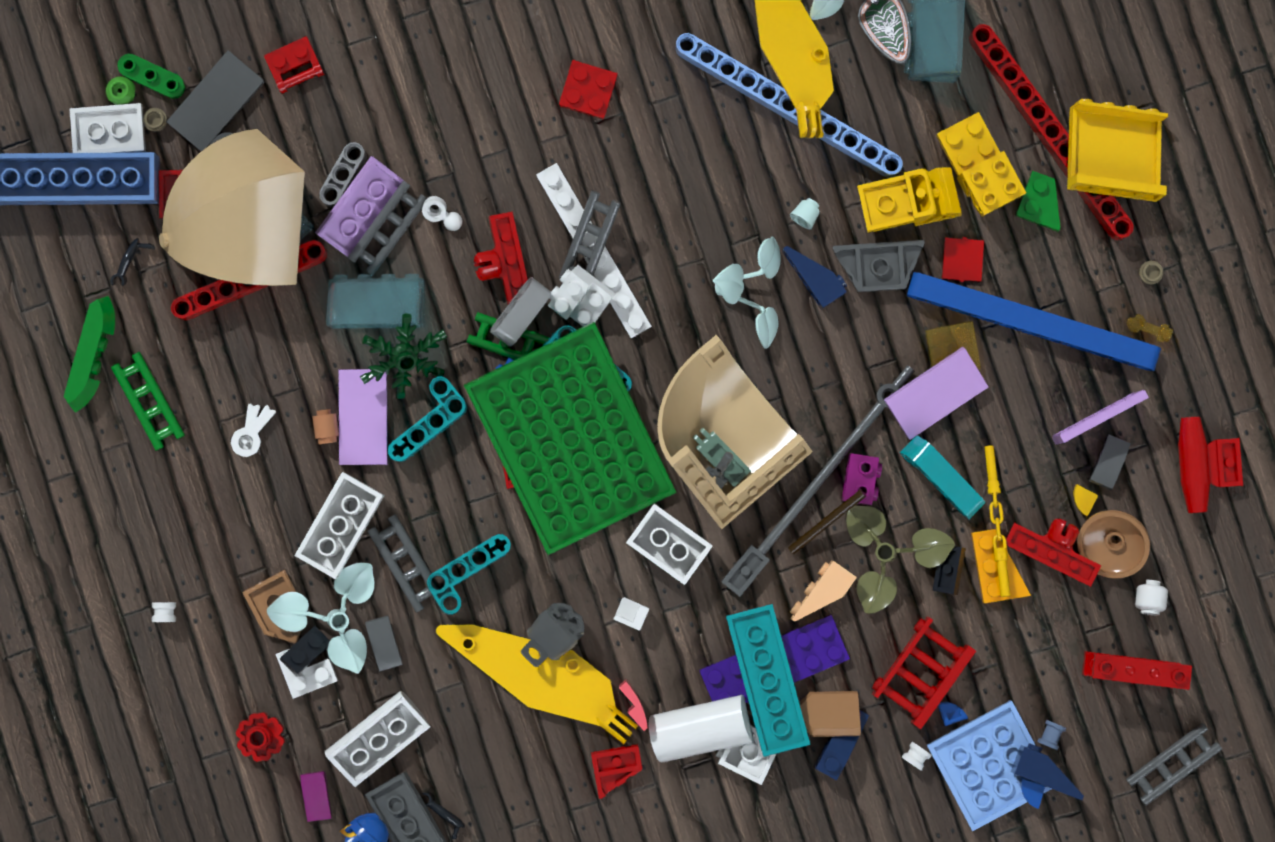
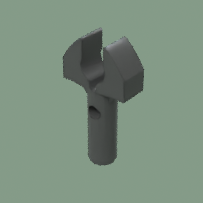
M726 452L716 468L713 469L710 466L706 468V471L712 478L716 477V484L720 489L728 481L723 473L734 457L731 452Z

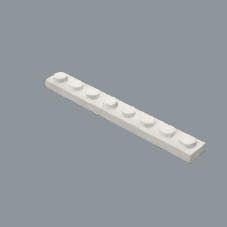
M555 163L536 174L571 237L574 238L584 209L559 166ZM586 232L582 245L593 250L598 237ZM604 247L594 276L616 293L610 304L632 339L652 326L608 250ZM583 256L584 259H585V261H586L587 264H588V262H589L590 259L587 258V257H585V256Z

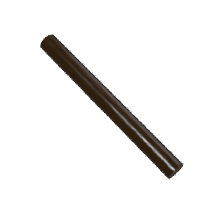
M862 489L858 490L788 547L792 554L798 552L867 496Z

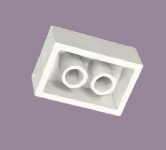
M655 504L626 542L684 585L712 548L710 543Z

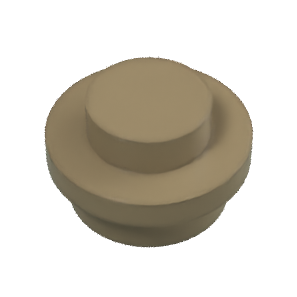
M151 108L144 114V125L150 131L159 132L167 125V115L159 108Z
M1147 261L1141 265L1139 276L1144 283L1153 285L1162 279L1163 268L1156 261Z

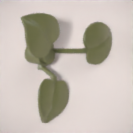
M855 505L847 512V529L851 539L863 547L869 546L875 540L877 544L875 554L881 561V574L874 571L867 572L859 578L857 583V594L864 612L867 614L883 610L896 596V581L891 577L884 576L886 573V563L892 562L896 558L897 553L915 552V559L920 565L934 568L941 565L947 559L955 546L953 539L946 533L937 529L925 528L913 535V548L896 549L892 544L881 543L877 537L886 530V519L881 511L870 506Z

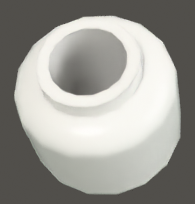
M1146 580V584H1141L1137 587L1135 606L1141 610V614L1159 616L1160 612L1166 610L1168 590L1160 586V581Z

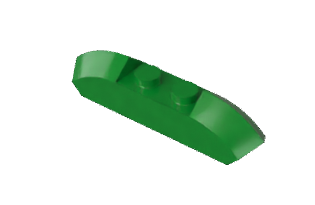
M109 296L97 299L89 304L64 393V398L75 413L87 405L100 384V381L94 380V377L99 374L101 369V361H99L101 352H105L108 339L106 334L113 335L115 330V312Z

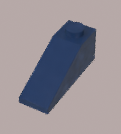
M788 246L782 249L783 254L821 310L847 292L845 290L847 285L840 275L836 276L833 271Z
M859 710L862 732L869 715ZM859 736L829 737L814 764V768L837 781Z
M1031 743L1028 744V747L1020 746L1011 769L1012 773L1083 800L1084 795L1047 755L1041 753L1043 748Z

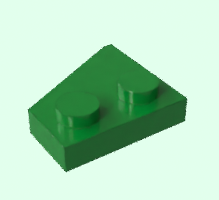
M1032 171L1025 187L1026 194L1022 196L1015 216L1058 232L1060 230V219L1055 179Z

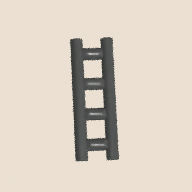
M405 181L401 182L347 257L354 263L358 258L368 263L369 266L366 272L374 276L422 210L424 201L427 199L422 194L418 199H415L407 193L410 185ZM400 200L411 207L403 219L393 212ZM386 219L397 226L390 238L379 231ZM373 238L383 245L376 257L365 250Z
M591 190L559 279L567 269L572 271L575 268L573 265L577 254L590 259L586 271L594 276L620 208V202L612 200L610 206L598 201L599 192ZM594 210L606 215L602 228L589 223ZM586 232L598 237L593 250L582 245Z
M395 514L388 518L391 526L381 532H378L376 527L367 532L417 613L424 609L421 602L432 596L428 587L415 593L409 581L421 574L427 584V580L432 573ZM397 534L403 546L391 553L384 540ZM409 554L416 566L403 573L396 561ZM433 578L431 586L436 590H440L441 588L435 578Z
M1203 723L1126 779L1131 787L1138 783L1146 795L1141 797L1140 800L1145 806L1222 750L1217 742L1210 746L1202 734L1208 731ZM1195 740L1203 752L1191 760L1183 748ZM1176 754L1184 766L1172 774L1164 762ZM1157 769L1164 778V781L1153 789L1145 777Z

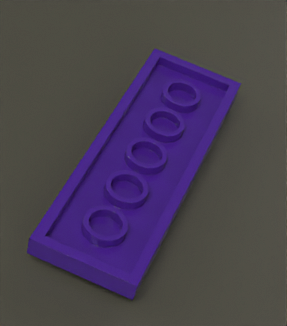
M832 615L781 635L794 683L850 659ZM736 655L699 670L712 701L744 695L745 702H749Z

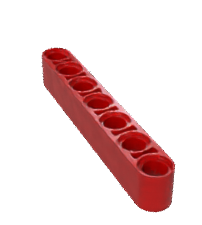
M312 240L299 245L297 273L325 261L327 249L322 243ZM315 246L320 247V256L311 258L309 254L311 248ZM220 279L176 298L171 304V311L174 316L181 320H190L269 285H252L247 287L243 283ZM226 284H232L233 292L229 296H224L222 293V289ZM209 293L211 301L208 305L204 306L201 304L200 299L202 295ZM182 303H188L189 311L185 315H180L178 310Z

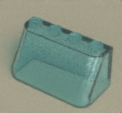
M908 0V3H912L911 12L907 13L912 44L909 59L904 64V73H908V80L955 83L961 74L965 0Z
M368 274L357 275V279H348V275H334V279L329 280L326 326L330 329L402 327V315L405 313L412 315L410 326L416 325V328H425V280L419 278V274H405V278H395V274H382L381 278L372 279V275Z

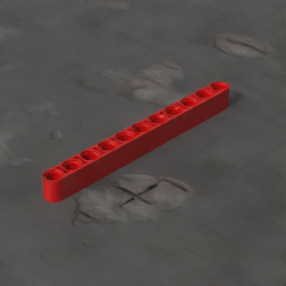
M986 24L976 26L969 37L971 46L1068 178V157H1063L1059 149L1061 146L1069 147V134L993 29ZM976 33H984L987 37V41H978L976 38ZM990 52H998L1001 56V60H992L990 57ZM1004 71H1012L1015 75L1014 80H1007L1004 77ZM1018 90H1026L1028 99H1021L1018 96ZM1033 108H1037L1042 112L1041 119L1033 117ZM1047 127H1051L1056 131L1055 138H1050L1046 135L1045 130ZM1077 191L1112 239L1123 240L1133 232L1131 219L1114 196L1103 194L1092 196L1088 192ZM1102 204H1108L1111 207V215H1106L1102 212ZM1116 223H1122L1125 226V234H1119L1116 231Z

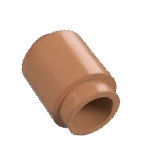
M331 409L316 411L317 416H312L315 439H318V444L337 442L339 432L336 413L331 414Z

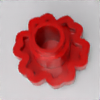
M266 712L253 713L249 716V720H243L239 724V728L236 731V736L240 738L237 747L245 757L252 755L253 760L256 762L267 761L272 757V753H279L285 743V738L280 735L284 731V726L277 717L269 719Z

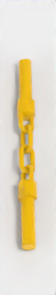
M985 446L988 476L987 492L989 495H993V502L989 505L990 519L992 523L996 524L997 535L993 538L994 556L998 567L1001 597L1010 596L1007 570L1006 538L1000 532V524L1004 518L1002 504L997 501L996 494L1001 493L997 479L994 446ZM997 505L999 506L1000 520L999 518L994 520L993 506L994 508H997ZM1002 538L1003 547L997 548L996 540L1001 541Z

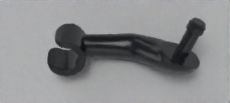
M139 238L133 240L122 257L117 274L113 275L110 279L113 286L116 283V277L122 279V286L127 283L126 272L135 254L139 251V248L152 249L151 243H140Z
M431 792L422 793L429 797L428 804L425 803V805L455 826L451 837L456 840L459 828H465L464 822L436 803L435 796Z

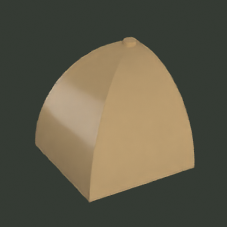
M258 129L234 133L216 141L191 160L171 189L164 211L162 233L159 236L160 246L181 265L209 277L252 285H296L305 172Z
M717 335L705 343L683 364L673 377L662 399L658 416V437L661 449L668 462L721 529L813 452L806 441L792 430L760 393ZM702 428L709 434L712 431L716 433L750 468L751 471L735 487L727 481L725 486L720 489L716 484V477L712 478L706 471L708 466L713 469L715 467L696 449L699 444L692 438L696 434L703 441L705 437L700 432Z

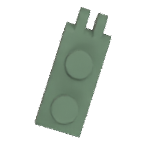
M702 428L700 432L705 437L703 441L696 434L692 437L699 444L696 449L715 468L726 452H731L734 457L723 474L728 479V482L735 487L751 471L750 468L716 433L712 431L709 434Z

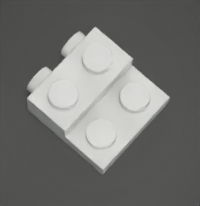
M577 265L572 271L567 269L562 275L560 281L563 284L560 288L556 286L552 290L549 297L551 301L548 306L567 320L571 317L580 325L586 326L592 322L596 323L616 293Z
M750 725L753 743L718 750L716 757L719 758L718 764L762 785L776 754L763 757L756 728Z

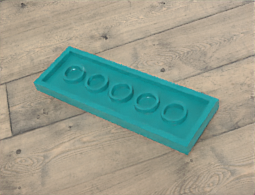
M773 604L726 616L763 757L810 745Z

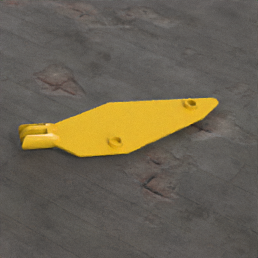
M754 0L760 47L796 108L800 138H805V136L807 138H814V136L815 138H822L824 134L820 109L834 91L828 47L801 0Z
M439 625L436 629L439 637L527 707L601 726L622 744H625L627 740L608 725L612 723L629 737L632 735V732L616 720L615 716H619L634 729L638 727L635 722L616 708L610 679L573 650L562 655L559 660H551L547 657L539 667H534L521 654V649L530 639L476 625ZM466 640H471L473 642L471 648L464 647V642ZM529 648L530 656L534 659H539V652L534 648Z

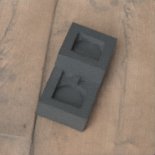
M1108 434L1100 456L1095 462L1089 481L1112 490L1131 443Z
M389 616L365 622L379 671L403 665Z

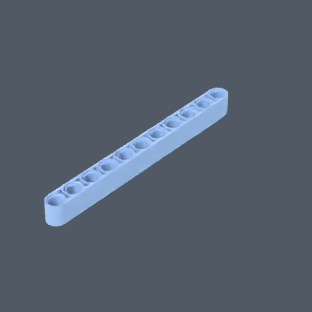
M684 33L678 37L676 52L681 58L798 126L796 108L792 111H786L782 106L784 101H791L783 87L692 34ZM684 41H689L692 43L693 48L690 51H684L681 49L680 44ZM704 53H710L714 59L710 63H705L701 60L700 56ZM730 65L733 67L734 72L730 75H725L722 73L721 67ZM744 77H751L754 85L745 87L741 80ZM764 89H771L775 96L772 99H766L763 97L762 91ZM820 110L822 126L830 124L835 127L836 133L827 135L823 130L824 135L819 139L884 177L893 178L901 171L903 166L901 157ZM847 136L853 137L856 145L854 147L846 146L844 138ZM865 149H873L876 152V158L868 159L864 154ZM888 160L894 161L897 169L895 171H888L885 167V162Z

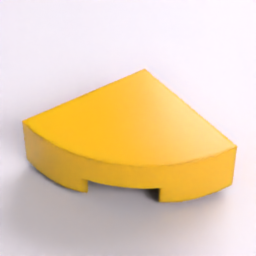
M1076 484L1073 491L1074 501L1078 511L1087 517L1098 495Z

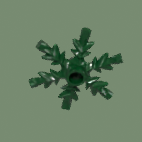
M408 313L402 315V327L396 326V330L400 335L396 336V339L401 343L395 347L391 346L390 340L386 344L382 336H379L377 341L365 335L362 340L364 345L372 347L369 350L370 353L381 352L379 356L388 354L390 359L387 362L379 361L380 365L369 366L368 369L371 371L361 375V380L366 384L375 377L378 382L384 373L388 376L391 368H397L398 372L392 377L397 379L391 386V388L397 387V399L405 398V387L412 386L407 378L412 377V375L407 371L412 370L415 366L417 373L421 370L426 378L429 373L436 377H443L445 373L444 369L435 367L438 361H427L428 357L419 359L418 354L421 351L429 353L427 348H438L440 345L437 342L448 338L444 330H441L432 336V332H429L423 341L420 338L417 345H410L409 342L415 337V335L411 334L417 326H410L412 315Z

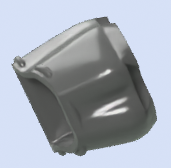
M553 603L528 628L527 635L531 640L521 649V654L534 667H539L547 657L551 660H559L562 655L574 648L578 640L584 635V620L582 616L576 613L569 604ZM529 648L536 649L540 654V658H532L529 654Z

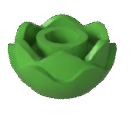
M115 77L106 86V96L114 105L131 103L135 97V85L126 77Z

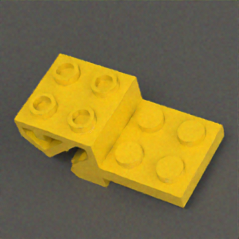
M979 112L936 134L958 176L957 180L967 197H971L973 206L982 217L1026 194L1004 151L1000 153Z
M951 167L935 168L929 172L926 169H917L904 172V175L857 186L868 233L910 223L920 226L962 216Z

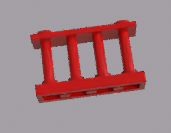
M930 617L921 618L913 628L916 631L885 676L883 678L878 677L872 686L874 690L873 696L878 698L881 693L885 694L910 712L913 718L911 723L922 729L976 653L975 649L966 644L964 647H957L929 627L933 621ZM923 634L953 655L952 658L955 660L950 667L947 665L944 667L915 646ZM909 654L939 674L940 681L936 686H929L902 666ZM895 674H898L925 694L924 697L927 699L922 706H916L888 686V683Z
M1088 651L1084 652L1082 675L1092 676V678L1186 690H1190L1192 673L1191 665H1184L1178 662Z

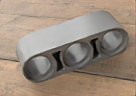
M349 143L344 147L324 182L319 194L321 201L327 207L334 208L365 164L367 154L359 143ZM358 149L361 151L359 159H349V154L352 150ZM341 170L349 171V177L345 181L337 179V175ZM329 191H337V198L334 201H326V194Z
M533 277L529 278L496 320L490 332L511 347L547 302L551 291Z

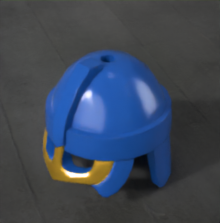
M376 813L360 815L340 830V834L346 837L345 842H387L389 836L386 824Z

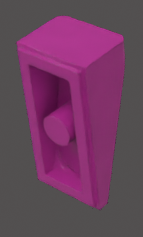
M326 771L301 774L300 780L307 822L331 819Z

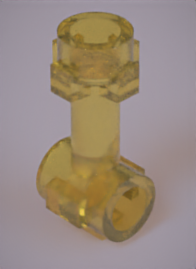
M1136 314L1133 318H1128L1126 323L1130 332L1145 331L1156 335L1159 342H1169L1173 333V329L1169 328V325L1164 323L1161 327L1146 322L1143 315Z

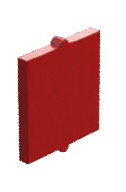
M967 237L962 239L945 238L942 279L959 280L960 283L964 281L981 282L984 240L967 239Z

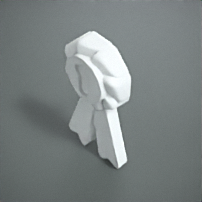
M248 404L245 427L235 431L231 439V446L236 454L249 457L258 452L261 443L258 433L276 413L275 410H270L268 405L264 407L258 417L260 405L253 406Z

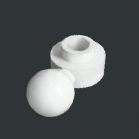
M432 196L424 201L422 213L427 220L432 222L443 220L444 226L450 231H456L462 226L461 216L456 212L448 213L446 211V203L442 198ZM431 205H437L439 208L436 210L432 209Z

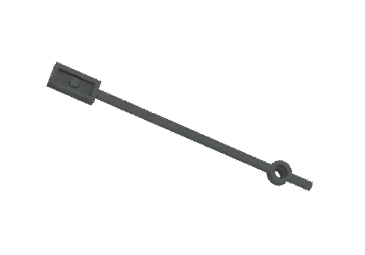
M907 365L892 384H885L878 389L876 393L877 403L757 549L750 545L721 582L740 597L770 561L765 556L767 551L883 409L888 408L884 401V393L890 392L893 394L906 383L915 372L910 366Z

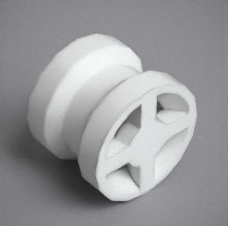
M176 602L152 603V608L154 609L152 622H176V616L174 615Z
M911 742L909 745L910 750L908 753H904L902 758L919 770H922L924 767L923 763L931 757V754L914 742Z

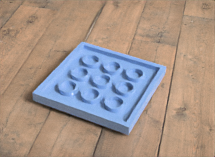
M1011 700L927 744L935 763L972 831L1027 803L1020 788V781L1023 777L1012 773L1011 769L1020 746L1028 747L1029 743L1033 745L1035 743ZM1045 786L1044 793L1051 790V788Z

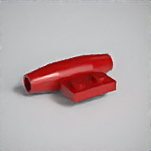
M1181 418L1178 453L1181 487L1188 513L1208 512L1210 484L1216 487L1243 486L1240 438L1217 439L1207 444L1201 418Z

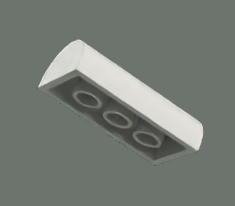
M342 472L294 556L337 579L384 495Z
M399 691L325 751V755L348 781L356 787L429 729L430 725L404 692Z
M744 695L654 714L649 717L651 744L656 758L661 763L754 742Z

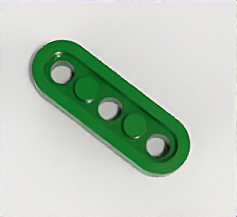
M125 54L118 61V70L124 77L171 99L179 98L185 92V82L179 75L134 54ZM128 62H133L131 69H126ZM149 72H154L155 74L152 79H147ZM170 82H176L174 89L168 88Z

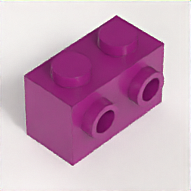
M852 453L848 455L842 501H846L860 489L867 496L858 504L872 505L873 501H877L879 487H875L876 477L880 478L882 464L878 463V457Z

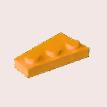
M996 529L971 533L982 602L985 604L1031 596L1008 553L1007 570L1010 596L1001 597L997 562H995L993 538L997 535ZM996 540L997 548L1003 547L1002 540Z

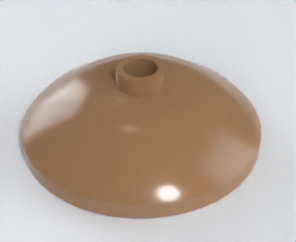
M1107 510L1096 513L1085 521L1078 534L1077 547L1081 556L1102 565L1098 572L1099 575L1107 578H1125L1138 572L1146 563L1150 553V538L1142 523L1132 515L1122 511ZM1116 535L1120 538V540L1116 541L1112 538V536Z

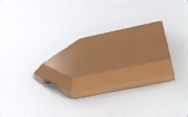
M283 570L242 593L264 635L295 644L299 640L301 630L296 632L283 630L275 625L267 614V608L278 597L287 592H296L289 576Z
M858 691L809 692L799 702L807 733L812 737L861 735Z

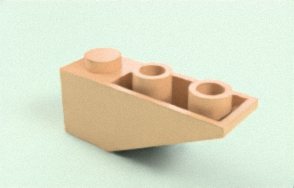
M831 560L829 564L825 562L818 571V574L821 575L816 583L811 581L805 589L804 593L807 596L802 603L797 601L791 609L790 613L793 615L790 619L797 621L842 598L857 577L835 561Z

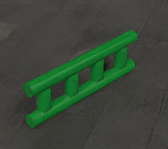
M477 312L474 321L481 323L477 336L469 334L466 343L516 360L530 353L535 342L544 345L550 337L526 329L520 336L526 339L522 351L510 349L501 340L499 344L485 340L490 326L492 327L497 319Z
M138 352L132 355L134 364L122 370L118 363L112 366L111 369L155 451H158L164 447L161 442L162 439L174 434L178 440L184 437L185 434L143 356ZM140 371L146 384L133 390L127 378ZM151 392L157 405L145 411L139 398ZM163 413L169 425L156 432L150 419Z

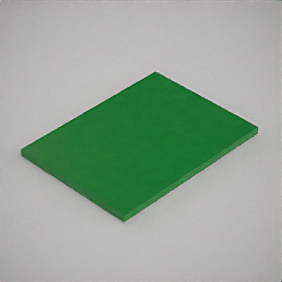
M595 322L583 326L464 384L547 555L676 493Z

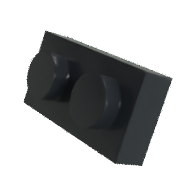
M954 546L947 559L936 567L932 591L958 595L966 548Z
M314 626L281 656L280 661L297 677L328 648L330 640Z

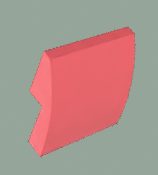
M626 679L619 685V689L633 704L628 709V714L645 731L648 727L643 705L636 691Z

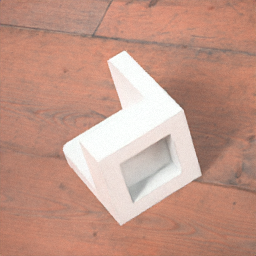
M623 597L613 619L640 631L649 608Z

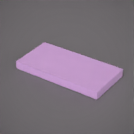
M371 156L315 233L348 257L404 180Z
M961 347L885 398L884 401L906 437L911 440L987 389L988 385L966 349Z
M339 370V465H388L386 373L383 374L378 382L374 377L371 381L364 384L360 376L371 370Z
M1145 390L1133 392L1054 434L1052 439L1055 445L1065 443L1149 397Z

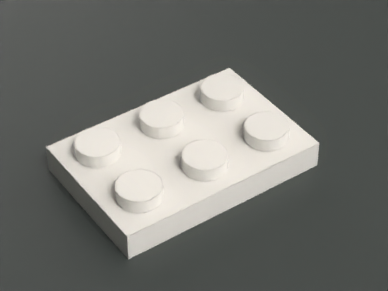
M136 103L70 108L73 153L146 152L143 105Z

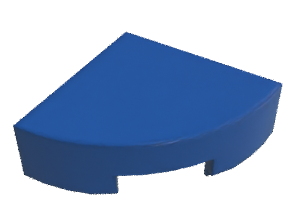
M950 702L939 703L938 708L944 726L968 719L966 713L956 704Z
M1021 778L1020 788L1023 797L1030 805L1039 809L1045 786Z

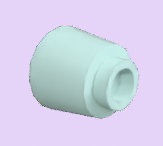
M810 198L802 200L790 213V217L798 225L806 229H812L820 212L818 209L819 204Z

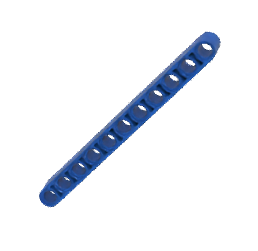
M913 272L907 291V296L913 299L1147 371H1155L1161 351L1160 347L917 272Z

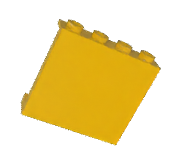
M1081 99L1070 107L1067 190L1154 202L1166 196L1167 186L1160 185L1162 121L1168 117V113L1159 112L1158 109L1141 110L1132 105L1124 107L1115 106L1112 102L1094 103L1091 99Z

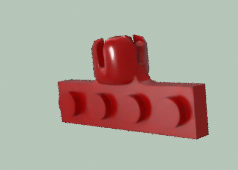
M513 212L488 217L494 249L478 252L474 256V267L488 265L478 268V271H476L480 280L484 281L494 278L502 280L507 304L512 301L528 280Z
M1057 518L1053 520L1047 534L1041 536L1016 523L1013 524L1006 538L1008 547L1090 587L1092 586L1102 565L1073 551V544L1079 534V529L1075 525L1069 524L1064 535H1061L1067 521Z

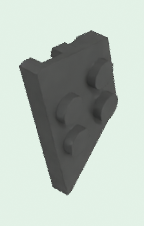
M924 240L833 246L832 251L857 293L904 290L924 246Z

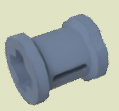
M1046 720V728L1042 738H1039L1037 742L1058 750V741L1062 732L1066 731V728Z

